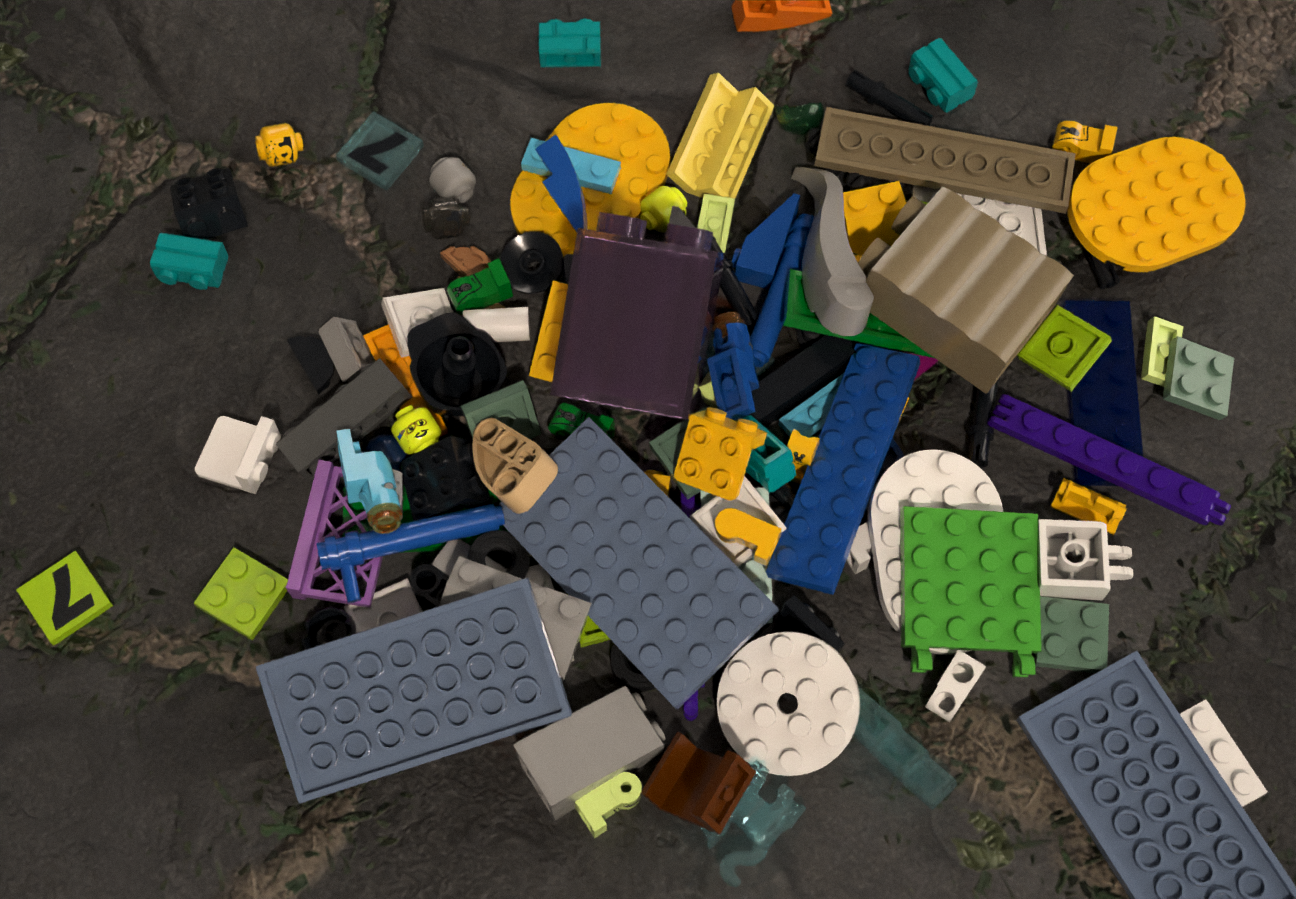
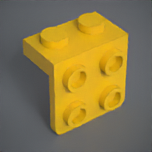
M707 407V410L690 415L674 477L679 482L732 501L739 495L752 449L764 445L767 432L757 429L758 424L753 421L741 418L735 421L727 418L725 411Z

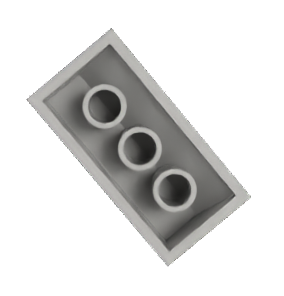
M459 556L446 583L439 606L522 580V578ZM530 581L561 680L564 681L586 625L591 603Z

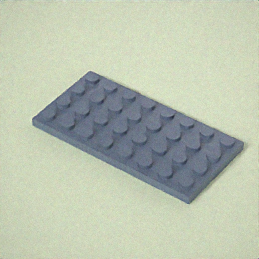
M588 417L549 455L557 464L558 473L528 511L517 514L512 512L502 502L499 504L502 507L505 525L503 526L568 595L591 603L588 616L678 710L779 609Z
M529 578L255 666L299 804L572 716L568 698Z
M1138 651L1129 654L1017 718L1018 724L1130 899H1296L1295 884Z

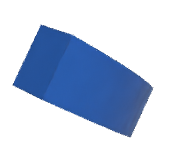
M554 135L535 149L539 158L551 173V176L545 179L543 184L579 237L584 240L588 237L583 191L567 151L557 135Z

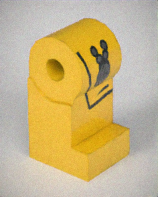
M1062 121L1057 125L1052 149L1076 153L1075 160L1091 164L1096 160L1111 155L1118 127L1105 125L1104 129L1083 126L1075 121Z
M793 429L787 447L792 451L794 460L792 463L795 465L796 476L791 481L801 484L807 466L812 464L820 438H808L801 435L796 429Z
M734 508L720 511L715 520L716 534L720 540L729 544L737 542L756 551L754 561L765 566L768 565L781 537V528Z

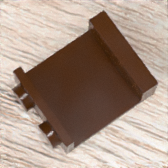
M677 732L642 789L641 794L659 810L720 835L756 771L737 753L727 750L724 757L697 748L682 733Z

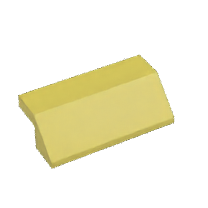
M720 73L710 75L666 175L686 193L703 198L704 194L736 198L774 109V105L756 87L737 91Z

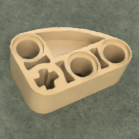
M486 418L476 426L473 434V458L481 481L512 512L520 514L528 511L555 479L558 473L557 464L537 443L495 418Z

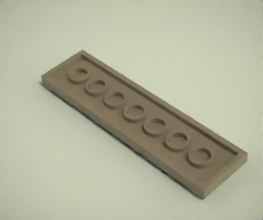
M826 107L814 166L848 173H859V175L895 182L899 181L938 190L941 187H945L959 194L1066 213L1069 205L1076 153Z

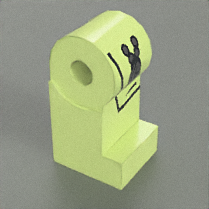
M622 772L575 801L576 811L594 838L607 831V824L605 822L607 818L621 809H631L639 803L642 791L640 779L633 773Z

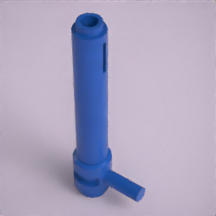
M799 215L793 221L790 235L786 238L783 256L750 336L755 367H763L764 364L768 363L782 329L787 276L790 269L802 271V259L806 241L814 218L812 215Z
M492 503L359 533L357 530L346 532L344 537L336 539L335 535L324 537L325 541L318 542L316 545L322 570L331 568V571H341L347 603H354L361 600L354 566L365 564V560L499 530V526L505 525V519L501 505L494 506Z

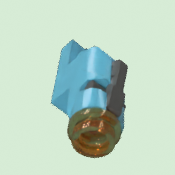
M350 429L337 430L338 454L348 503H362L367 513L368 523L375 532L381 534L394 532L399 528L403 517L402 472L393 470L389 460L381 451L361 453L359 441H352Z

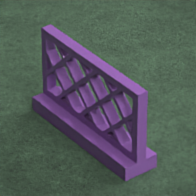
M318 460L286 589L291 597L295 599L306 600V598H313L371 608L383 556L373 558L362 567L360 565L355 566L357 568L355 571L356 578L362 576L367 583L364 597H361L360 601L354 603H347L343 580H339L335 572L331 571V568L322 570L321 566L318 567L320 559L316 543L325 541L324 537L335 535V538H340V534L354 525H357L361 532H366L360 522L367 518L366 511L355 516L347 504V495L342 497L338 491L340 478L343 477L341 467L334 466L330 461ZM336 495L339 498L337 502H335ZM344 506L352 519L335 529L330 522L331 514ZM391 524L381 525L380 528L389 527ZM329 527L332 532L326 535L327 529ZM326 570L330 572L336 581V584L325 591L313 589L315 578ZM368 570H370L369 578L365 574ZM339 589H341L344 594L335 593V592L338 591Z

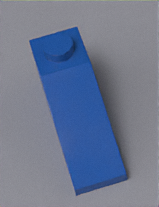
M794 193L745 238L742 249L736 248L732 263L733 267L736 268L735 275L739 282L767 290L770 289L784 253L783 247L786 238L790 235L791 225L798 213L799 194Z

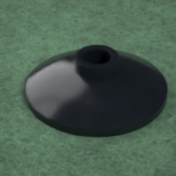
M530 231L514 237L504 248L500 261L513 289L525 294H536L549 289L552 286V282L559 279L562 273V259L564 257L560 246L551 236L542 232ZM539 262L540 265L537 270H529L531 263Z

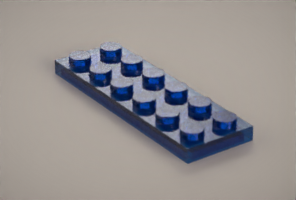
M1065 300L1062 306L1065 310L1106 333L1112 340L1072 392L1069 391L1071 424L1143 457L1130 301ZM1074 466L1075 483L1079 485L1117 486Z

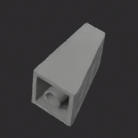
M626 685L572 713L571 717L558 720L513 744L518 762L555 821L574 810L575 801L622 772L632 773L664 753L662 741L666 740L663 731L656 721L650 724L643 713L647 710L643 700L637 692L631 694Z

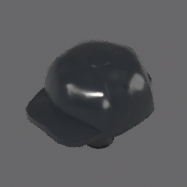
M456 313L442 314L412 328L407 335L412 380L420 395L434 413L444 416H464L461 409L462 405L496 392L502 387L507 375V367L500 352L484 332L477 331L463 316Z

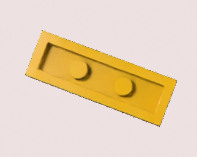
M558 281L552 282L529 376L556 384L563 383L586 293L585 288Z

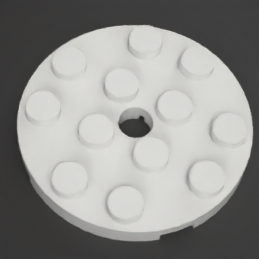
M777 632L751 641L730 660L723 672L718 687L717 713L727 741L746 762L771 774L798 776L814 772L826 766L847 747L859 720L860 693L851 669L840 653L832 646L817 637L805 633ZM790 693L797 698L798 707L794 713L786 714L780 709L778 700L782 694Z

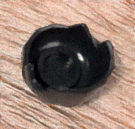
M328 607L318 610L311 620L305 622L306 635L301 639V645L307 650L356 634L355 621L345 610Z

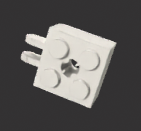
M1038 519L1040 596L1103 601L1110 591V580H1129L1133 578L1132 568L1109 566V560H1125L1132 557V548L1108 545L1107 524L1101 521Z

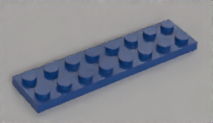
M856 343L854 347L856 352L851 355L820 433V443L812 464L807 466L784 524L787 529L781 533V537L767 567L766 574L768 578L834 595L921 364L920 357L917 355Z

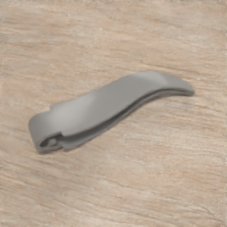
M795 167L791 179L800 182L808 189L814 198L815 214L802 259V284L810 311L816 313L823 327L841 336H855L862 333L867 325L874 295L866 283V276L849 244L845 228L842 184L836 175L827 170Z

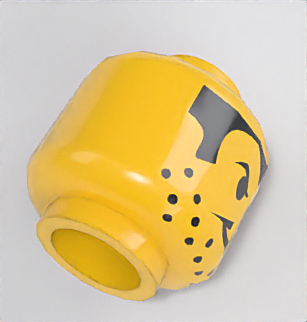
M288 123L264 126L260 130V135L255 136L259 160H265L266 164L270 167L293 164L298 159V151H303V141L300 132L294 133L293 128Z

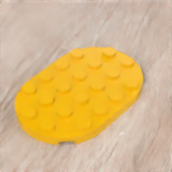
M600 103L581 108L562 120L547 138L548 140L557 135L564 147L621 162V170L612 194L581 186L587 213L588 237L584 240L579 237L543 184V181L548 177L527 171H522L518 176L510 199L511 215L518 235L530 231L545 233L558 243L563 257L567 254L601 258L616 249L625 240L640 220V215L642 214L640 209L641 201L658 187L665 185L668 178L666 173L670 167V149L663 130L655 120L634 107L618 103Z
M1164 137L1109 155L1088 165L1072 185L1067 214L1075 236L1085 249L1104 263L1108 260L1123 266L1124 271L1150 272L1206 252L1224 243L1235 232L1243 219L1245 194L1237 173L1222 154L1191 139Z

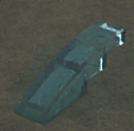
M858 687L860 693V714L853 735L902 784L933 810L957 787L956 779L930 758L928 750L902 729L901 722Z

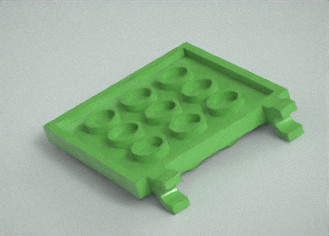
M902 507L900 509L901 647H911V673H926V670H933L932 655L929 648L1013 652L1012 677L1027 678L1028 675H1035V660L1031 653L1042 652L1038 514Z

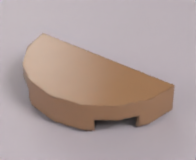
M450 246L440 252L441 258L461 277L470 276L488 268L487 263L491 262L485 252L475 246H470V248Z

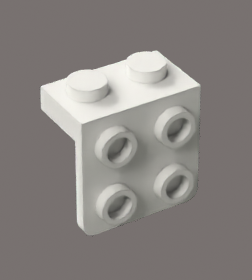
M220 416L216 420L195 466L196 474L199 477L256 494L261 482L264 481L267 475L268 465L272 456L278 450L276 443L281 440V434L274 420L261 416L258 425L255 426L233 418Z

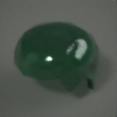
M822 102L791 107L788 105L775 107L780 127L783 131L792 135H804L811 128L818 127L825 115Z

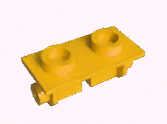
M1065 478L1062 479L1051 505V508L1081 521H1101L1107 524V532L1113 535L1127 509L1126 505L1122 502L1111 499Z

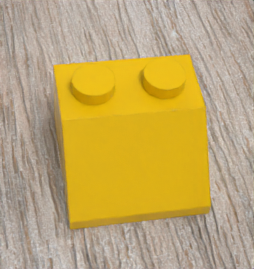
M896 181L843 192L845 228L852 252L863 255L871 243L878 237L892 246L900 235L894 232L891 226L906 204L900 182Z

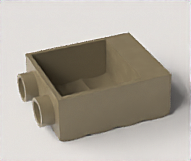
M941 187L927 205L913 196L901 209L891 226V229L900 235L898 239L890 246L879 237L876 238L864 252L858 264L867 278L866 283L874 295L870 313L987 394L1053 310L1074 275L1059 262L1041 254L1022 237L1007 231L994 218L975 209L957 193Z

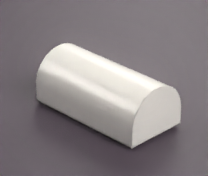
M528 307L463 310V317L477 331L484 332L493 343L530 341Z

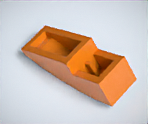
M735 0L731 6L737 32H758L791 28L816 22L832 15L829 0Z

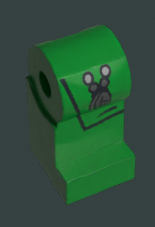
M499 258L487 263L488 268L470 276L458 278L448 285V295L458 314L463 315V310L484 309L513 297L510 280Z
M567 403L559 404L548 426L552 434L566 440L590 417L611 440L616 432L613 418L605 415L598 417Z

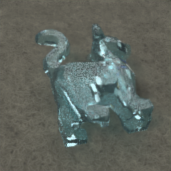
M758 760L750 765L756 773L721 834L719 835L700 827L709 839L707 846L710 849L726 835L732 822L741 828L754 843L751 851L736 850L726 855L720 864V875L729 886L733 887L741 885V880L735 874L734 868L737 865L755 866L765 859L769 848L777 838L792 828L806 810L803 804H798L794 801L795 792L785 783L776 791L777 799L771 804L758 795L769 772Z

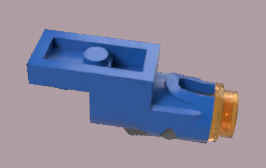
M727 312L718 315L714 319L715 325L712 329L714 333L713 346L715 356L708 358L707 363L717 408L725 411L727 418L737 420L756 412L751 391L758 389L760 386L747 325L741 319L739 313Z

